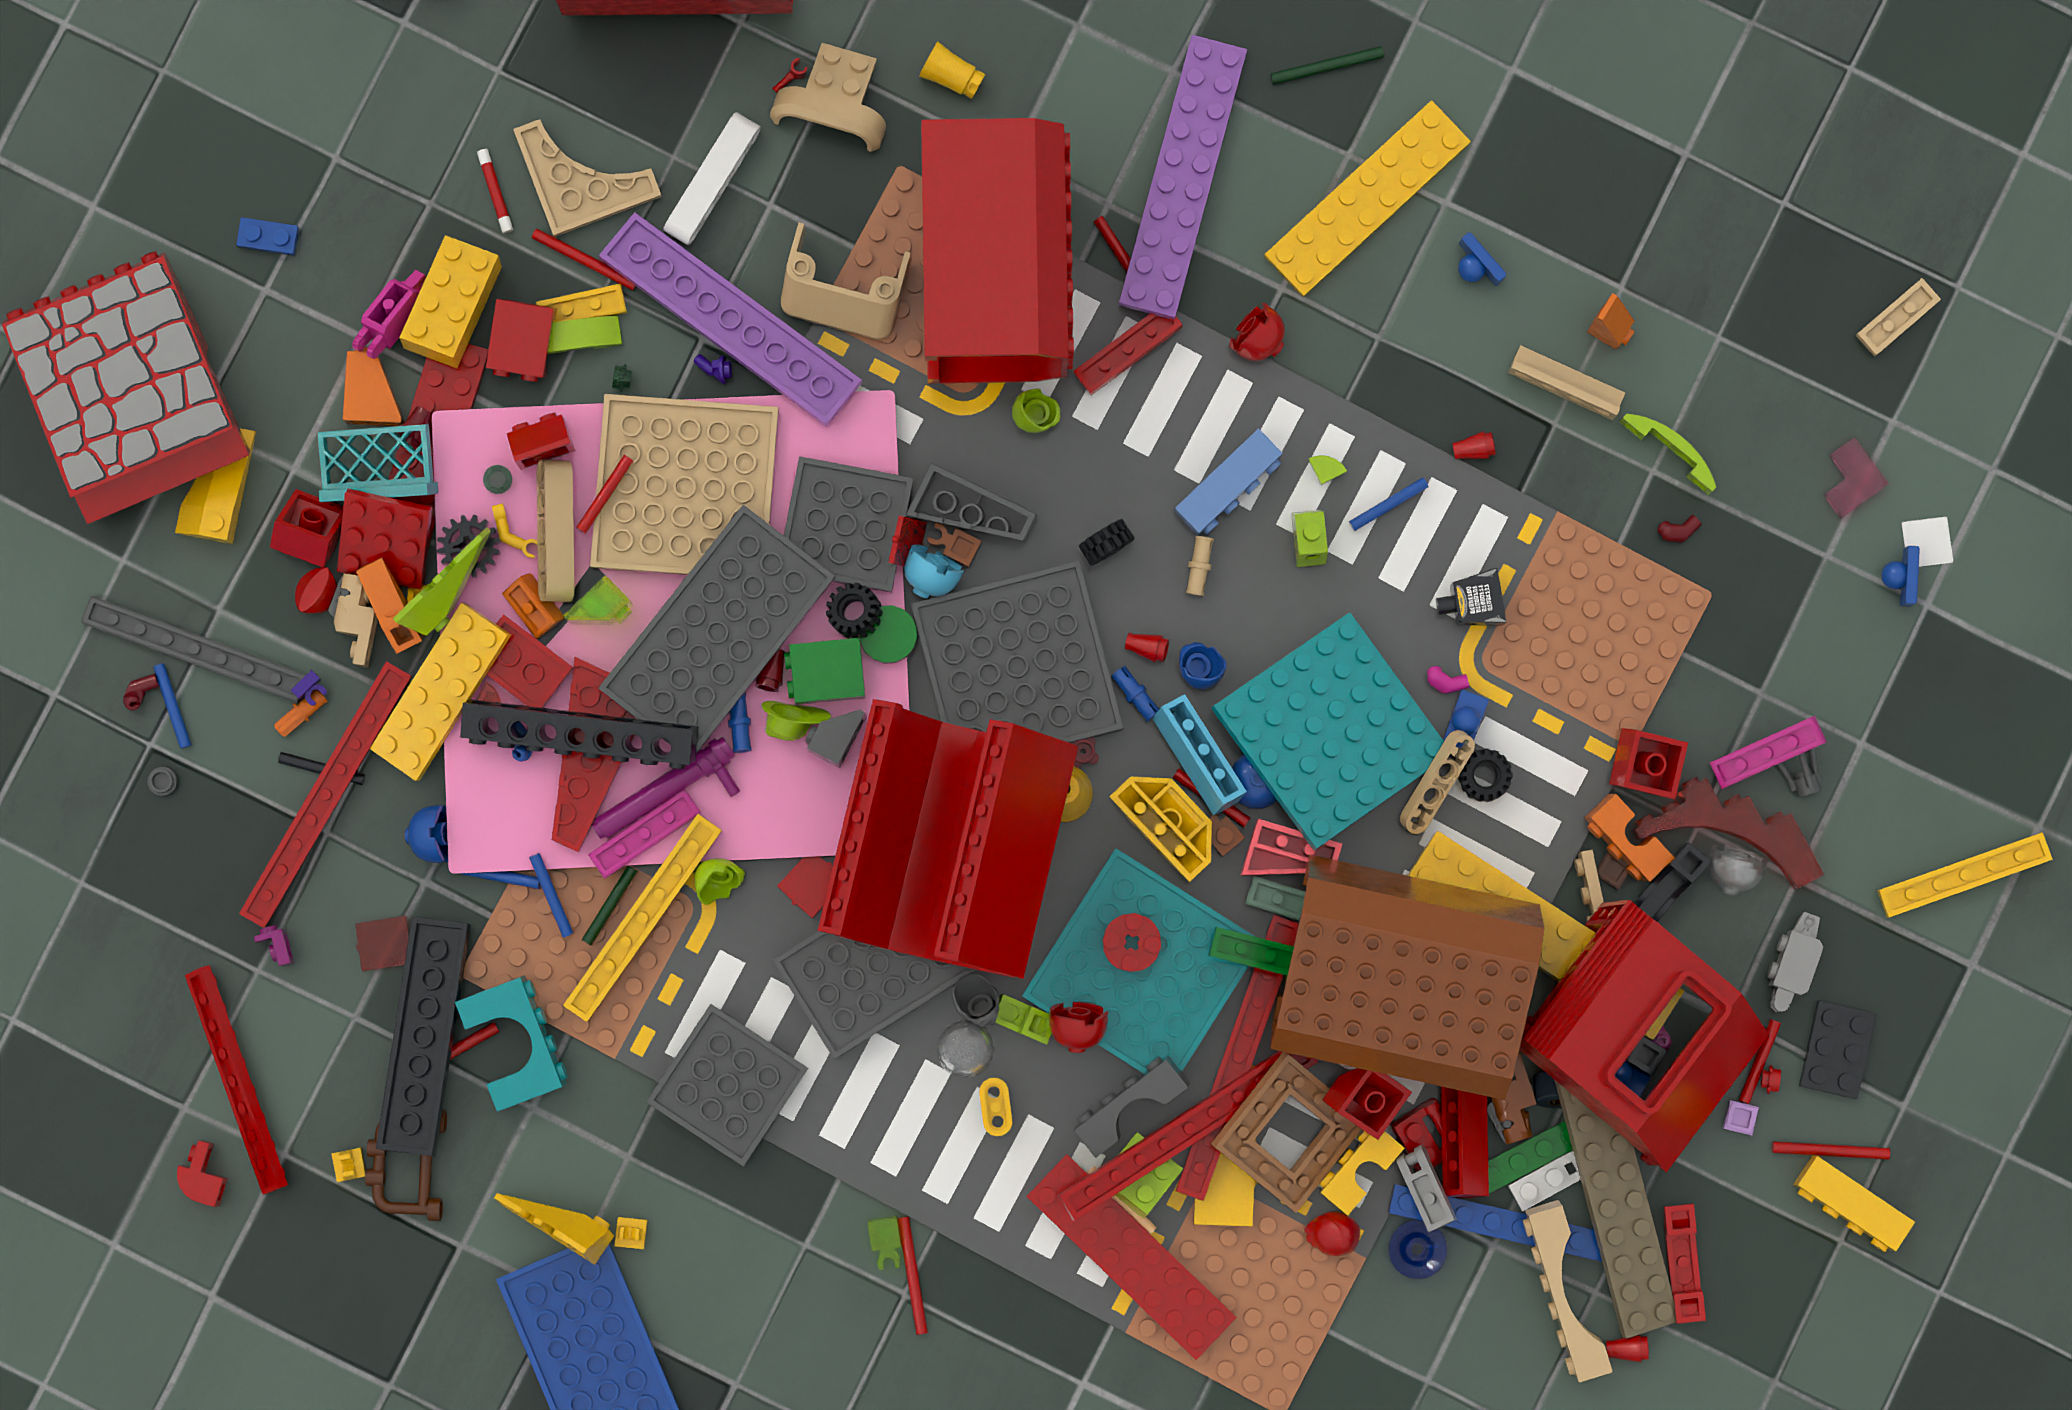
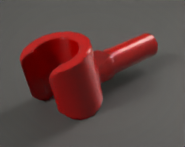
M796 58L791 62L790 72L772 88L776 93L793 79L805 77L808 66L800 72L794 69L800 63V58Z

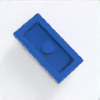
M241 217L236 246L295 256L299 227Z

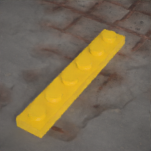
M2042 832L1877 890L1886 917L1889 918L2053 859Z

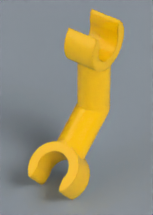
M503 503L493 505L492 510L500 541L523 551L526 557L534 559L535 556L528 553L526 547L531 543L537 545V540H525L511 534Z

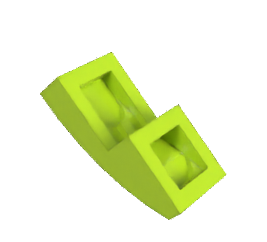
M1001 993L999 997V1012L995 1023L1047 1045L1052 1034L1049 1026V1014Z

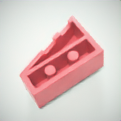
M1257 819L1240 876L1305 874L1309 854L1338 860L1342 843L1329 840L1314 851L1300 831Z

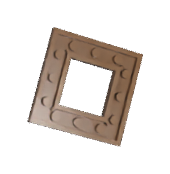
M1283 1052L1211 1145L1297 1213L1362 1129L1322 1101L1330 1088L1289 1054ZM1289 1095L1294 1097L1326 1124L1290 1170L1254 1141Z

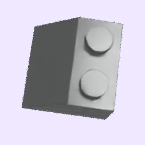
M856 710L822 721L817 728L812 726L805 739L806 744H808V752L840 768L867 717L866 713L862 710Z

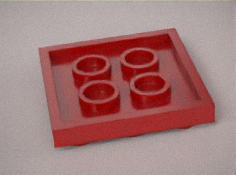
M347 489L344 495L337 572L358 576L356 570L382 557L398 585L421 590L424 586L432 507Z

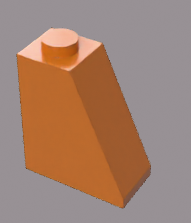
M364 347L361 351H347L343 421L346 424L402 426L405 421L380 357L377 356L375 359L368 357V347Z

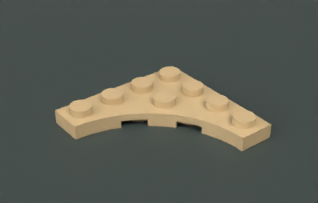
M540 119L513 129L554 237L662 197L651 168L640 172L623 174L597 172L566 156L549 137Z

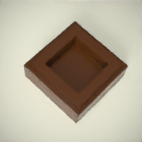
M1607 851L1597 867L1598 878L1619 890L1629 874L1626 871L1629 865L1622 858L1617 860Z

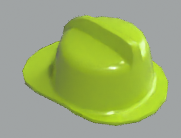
M765 701L761 705L763 710L767 712L766 734L786 741L800 739L807 733L811 724H819L822 721L831 719L829 712L817 707L791 705L778 701Z

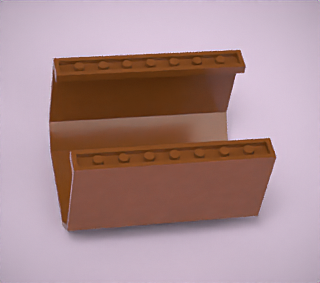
M1309 854L1303 885H1306L1302 913L1284 993L1277 996L1272 1019L1270 1049L1505 1100L1513 1078L1540 962L1545 929L1540 904Z

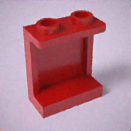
M501 298L496 299L486 368L493 369V375L510 377V372L522 374V380L538 382L539 377H546L547 371L545 369L553 320H556L557 308Z

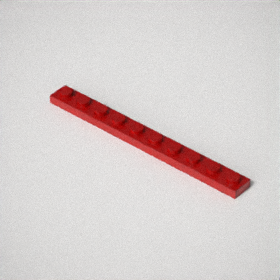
M387 661L385 662L239 912L240 915L266 928L369 752L370 747L411 680L412 675Z
M1273 915L1265 939L1294 946L1299 923ZM1254 968L1210 1095L1250 1070L1283 978L1282 974ZM1228 1121L1192 1144L1176 1192L1204 1201L1221 1153L1211 1143Z
M1278 1051L1057 1194L1071 1219L1076 1221L1229 1121L1283 1052ZM1287 1053L1306 1069L1318 1063V1060L1314 1058Z

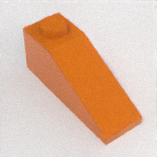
M1612 293L1598 312L1587 333L1616 350L1621 343L1626 346L1635 331L1631 329L1634 319L1619 297Z

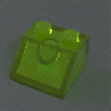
M605 575L563 616L570 624L613 625L616 621L621 624L632 614L630 608L633 604Z

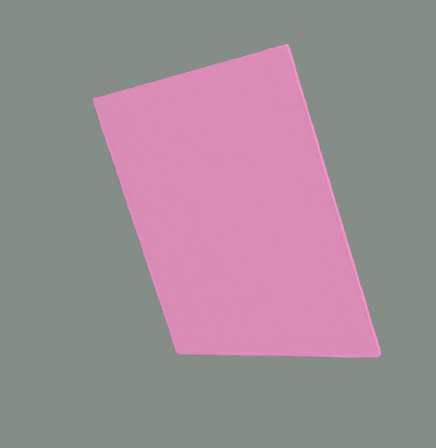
M891 390L855 392L827 427L784 395L684 399L774 406L779 408L770 526L783 536L799 456L899 475L895 394ZM604 403L433 412L434 482H438L439 492L435 494L437 550L443 547V544L439 543L437 539L439 537L445 538L446 536L442 528H452L451 519L460 523L461 515H465L468 521H471L473 515H477L478 523L486 519L489 522L487 528L494 527L497 530L492 506L502 503L510 533L525 540H537V465L520 470L514 461L507 433L512 432V427L517 424L528 422L529 425L540 422L539 418L546 414L556 413L557 416L562 414L575 451L551 460H566L572 464L575 588L590 567L594 522L586 534L576 527L596 498ZM472 528L473 535L475 536L482 532L476 528ZM460 530L453 536L451 542H455L458 539ZM498 531L492 536L493 538H499ZM501 541L500 544L495 545V549L499 550L501 554L493 555L492 557L496 565L487 564V574L478 570L477 578H473L470 574L454 610L447 617L451 619L460 603H466L495 624L504 614L535 637L502 593L520 576L531 573L538 581L537 545L531 543L526 547V551L535 556L534 559L526 557L523 551ZM488 550L482 551V553L479 555L478 562H480L485 557ZM437 553V572L439 574L447 565L441 563L442 559L446 556ZM897 565L892 593L870 589L882 606L893 605L905 610L903 566ZM599 569L608 579L553 637L546 647L572 667L574 665V657H577L610 673L687 575ZM832 581L780 649L790 652L789 644L848 639L829 623V618L826 616V611L829 610L826 606L827 601H833L829 596L832 592L837 595L839 592L836 588L839 586L846 589L845 584ZM859 601L850 603L844 611L845 618L850 621L858 619L864 612L863 603ZM564 602L554 603L560 609ZM445 627L440 630V635L444 631ZM860 643L865 698L800 704L824 709L830 713L831 718L856 710H862L866 713L867 717L840 768L818 758L807 750L808 744H806L805 739L811 727L817 728L819 724H811L803 737L793 741L771 737L765 732L767 712L761 707L763 702L778 701L796 705L794 698L789 699L787 681H793L792 669L786 670L785 656L783 685L779 686L778 692H769L755 686L757 680L755 679L745 692L748 718H751L749 735L752 751L734 753L735 757L730 759L731 763L725 766L739 787L740 792L730 797L715 773L709 777L704 776L685 788L701 811L700 815L722 829L700 862L715 858L736 861L835 856L872 700L877 699L903 705L902 708L909 710L907 657L897 663L884 664L867 655ZM573 670L544 708L568 711ZM488 675L485 676L471 698L474 700L527 706ZM730 712L702 746V750L709 746L708 742L714 738L718 740L724 737L733 751L732 730L728 727ZM462 714L444 741L449 871L453 874L534 870L529 857L536 853H540L546 869L596 867L588 854L645 816H641L609 838L605 836L600 839L591 826L578 853L551 840L562 764V755L554 753L555 749L544 748L543 751H533L528 760L516 761L512 755L514 748L498 747V742L487 741L484 745L471 744L468 738H460ZM490 717L488 719V726L492 731L497 732L499 730V723L496 719ZM520 721L528 730L527 725L524 722ZM546 724V735L550 738H555V728L552 725ZM635 735L631 744L633 747L641 749L642 740L639 736ZM660 738V748L664 752H670L671 745ZM629 758L628 762H622L596 818L673 768L669 767L667 762L658 761V765H644L640 763V759ZM694 819L625 866L663 864Z

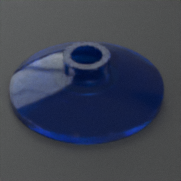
M1413 1220L1399 1226L1391 1236L1389 1257L1395 1269L1402 1275L1412 1279H1425L1436 1274L1442 1268L1447 1257V1243L1439 1229L1428 1232L1424 1221ZM1414 1244L1422 1246V1252L1419 1255L1412 1253V1246Z

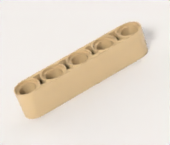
M540 459L536 471L538 595L541 601L571 602L574 596L572 464L566 460Z

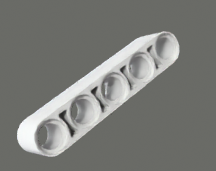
M738 112L732 115L668 218L663 229L664 232L688 246L693 242L760 133L761 126Z

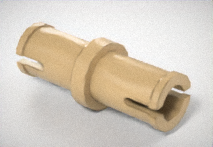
M1195 536L1192 561L1188 563V567L1191 569L1186 593L1204 596L1207 572L1211 571L1212 566L1209 564L1214 539Z

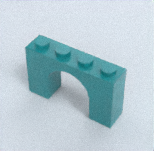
M525 975L455 1002L465 1030L495 1018L505 1017L521 1023L531 1037L532 1053L524 1068L486 1084L497 1112L566 1085L565 1079L568 1078L563 1062L558 1063L555 1051H557L555 1039L552 1034L548 1035L544 1026L547 1023L545 1013L541 1007L537 1008L533 998L537 995L535 987L531 980L526 979Z

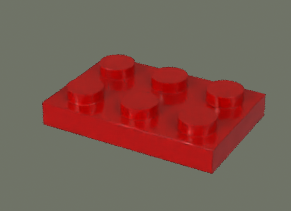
M503 614L496 625L507 631L511 636L486 675L525 705L544 708L574 667Z

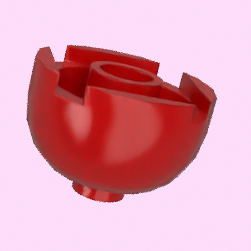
M1262 303L1263 309L1258 306L1253 308L1237 326L1236 330L1240 332L1237 339L1235 340L1233 337L1230 339L1229 347L1246 360L1260 361L1268 358L1270 355L1275 357L1284 346L1282 342L1285 335L1284 322L1280 315L1266 303Z
M1063 1002L1050 1008V1031L1054 1039L1060 1045L1067 1047L1070 1052H1085L1087 1048L1094 1047L1100 1043L1106 1033L1108 1011L1103 1013V1007L1087 1002H1073L1072 1007L1064 1008Z

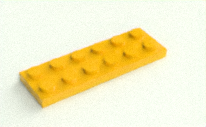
M460 603L370 749L413 780L420 781L461 716L463 703L473 697L511 634L466 603Z

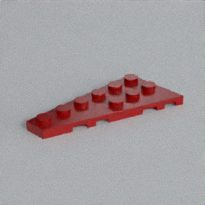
M574 657L568 711L637 719L599 689V686L610 674L609 672ZM574 728L573 735L575 739L584 742V732L580 728ZM603 731V742L607 745H613L614 738L612 734ZM632 735V736H631V738H630L631 743H632V741H633L635 735ZM572 751L571 755H562L551 840L579 853L622 762L613 761L612 756L601 755L600 758L583 757V752Z

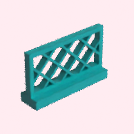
M429 424L317 432L322 490H319V502L344 501L347 489L385 497L419 496L439 493L438 482H434ZM412 431H421L422 443L415 450L405 440ZM396 432H404V434L400 436ZM385 433H389L397 440L389 452L378 443ZM369 434H377V435H376L375 438H373V437H372L371 435H369ZM358 435H362L370 442L362 454L351 445ZM343 436H350V437H349L348 440H346ZM327 437H335L343 444L335 456L328 450ZM401 445L412 454L404 466L393 457ZM374 447L385 456L377 468L366 458ZM347 449L358 458L350 469L339 460ZM415 459H418L424 465V477L416 478L408 470ZM389 460L400 470L393 479H388L381 472ZM362 462L373 472L366 481H362L354 474ZM335 464L346 473L339 483H331L330 470ZM403 474H405L408 477L400 479L403 476ZM376 476H378L381 480L374 479L376 478ZM349 478H351L354 482H347V481H348Z

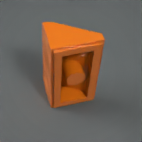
M531 573L520 576L502 593L536 639L543 636L565 618L554 602L541 601L539 599L538 581Z

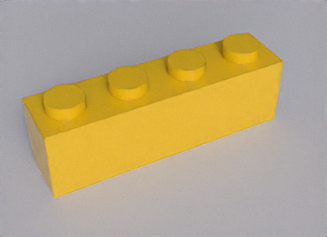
M1811 1156L1793 1184L1799 1188L1798 1195L1811 1203L1814 1199L1824 1205L1821 1209L1823 1212L1834 1219H1837L1838 1216L1848 1221L1847 1228L1860 1236L1864 1232L1873 1238L1870 1243L1883 1252H1886L1887 1249L1897 1251L1915 1221L1818 1156Z

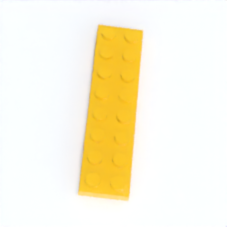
M1431 100L1264 254V257L1302 297L1306 296L1464 150L1471 141Z

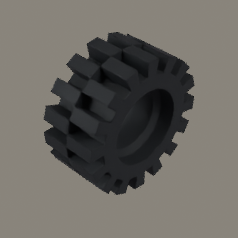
M1122 518L1085 539V541L1080 543L1079 548L1090 566H1093L1117 553V551L1130 544L1135 538Z
M846 583V589L839 586L836 588L839 593L835 595L832 592L829 596L833 601H827L826 606L829 610L826 611V616L829 618V623L848 639L850 636L858 638V635H861L865 638L868 636L866 631L870 630L873 633L876 630L873 627L874 623L879 625L881 622L878 616L883 614V611L879 608L882 607L881 602L865 585L862 586L860 583H855L853 586L851 583ZM854 601L862 602L864 605L863 614L854 621L847 620L844 615L846 607Z
M1487 748L1474 751L1459 774L1458 781L1461 783L1463 792H1466L1469 798L1476 799L1478 802H1490L1504 795L1511 785V778H1513V773H1511L1510 769L1512 767L1507 762V758L1499 754V751ZM1488 764L1495 769L1496 780L1493 785L1484 787L1476 782L1474 772L1479 765Z

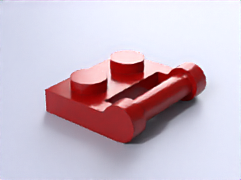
M1436 1098L1428 1099L1390 1125L1400 1144L1404 1147L1406 1155L1414 1152L1415 1147L1424 1145L1433 1167L1442 1162V1147L1438 1148L1422 1118L1429 1115L1442 1138V1114L1439 1110L1440 1104ZM1419 1162L1412 1165L1416 1172L1422 1170Z

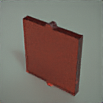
M407 916L355 923L358 940L356 949L359 950L362 971L405 965L409 939Z

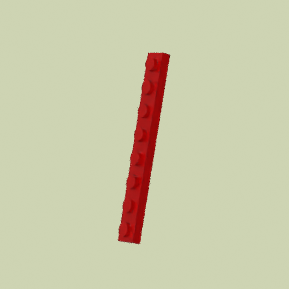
M210 965L200 967L186 974L185 978L261 1192L264 1195L288 1185L285 1171L276 1153L275 1143L271 1139L265 1115L260 1108L255 1087L250 1080L246 1062L240 1052L235 1031L232 1029L226 1012V1006L217 987L216 978L212 973Z

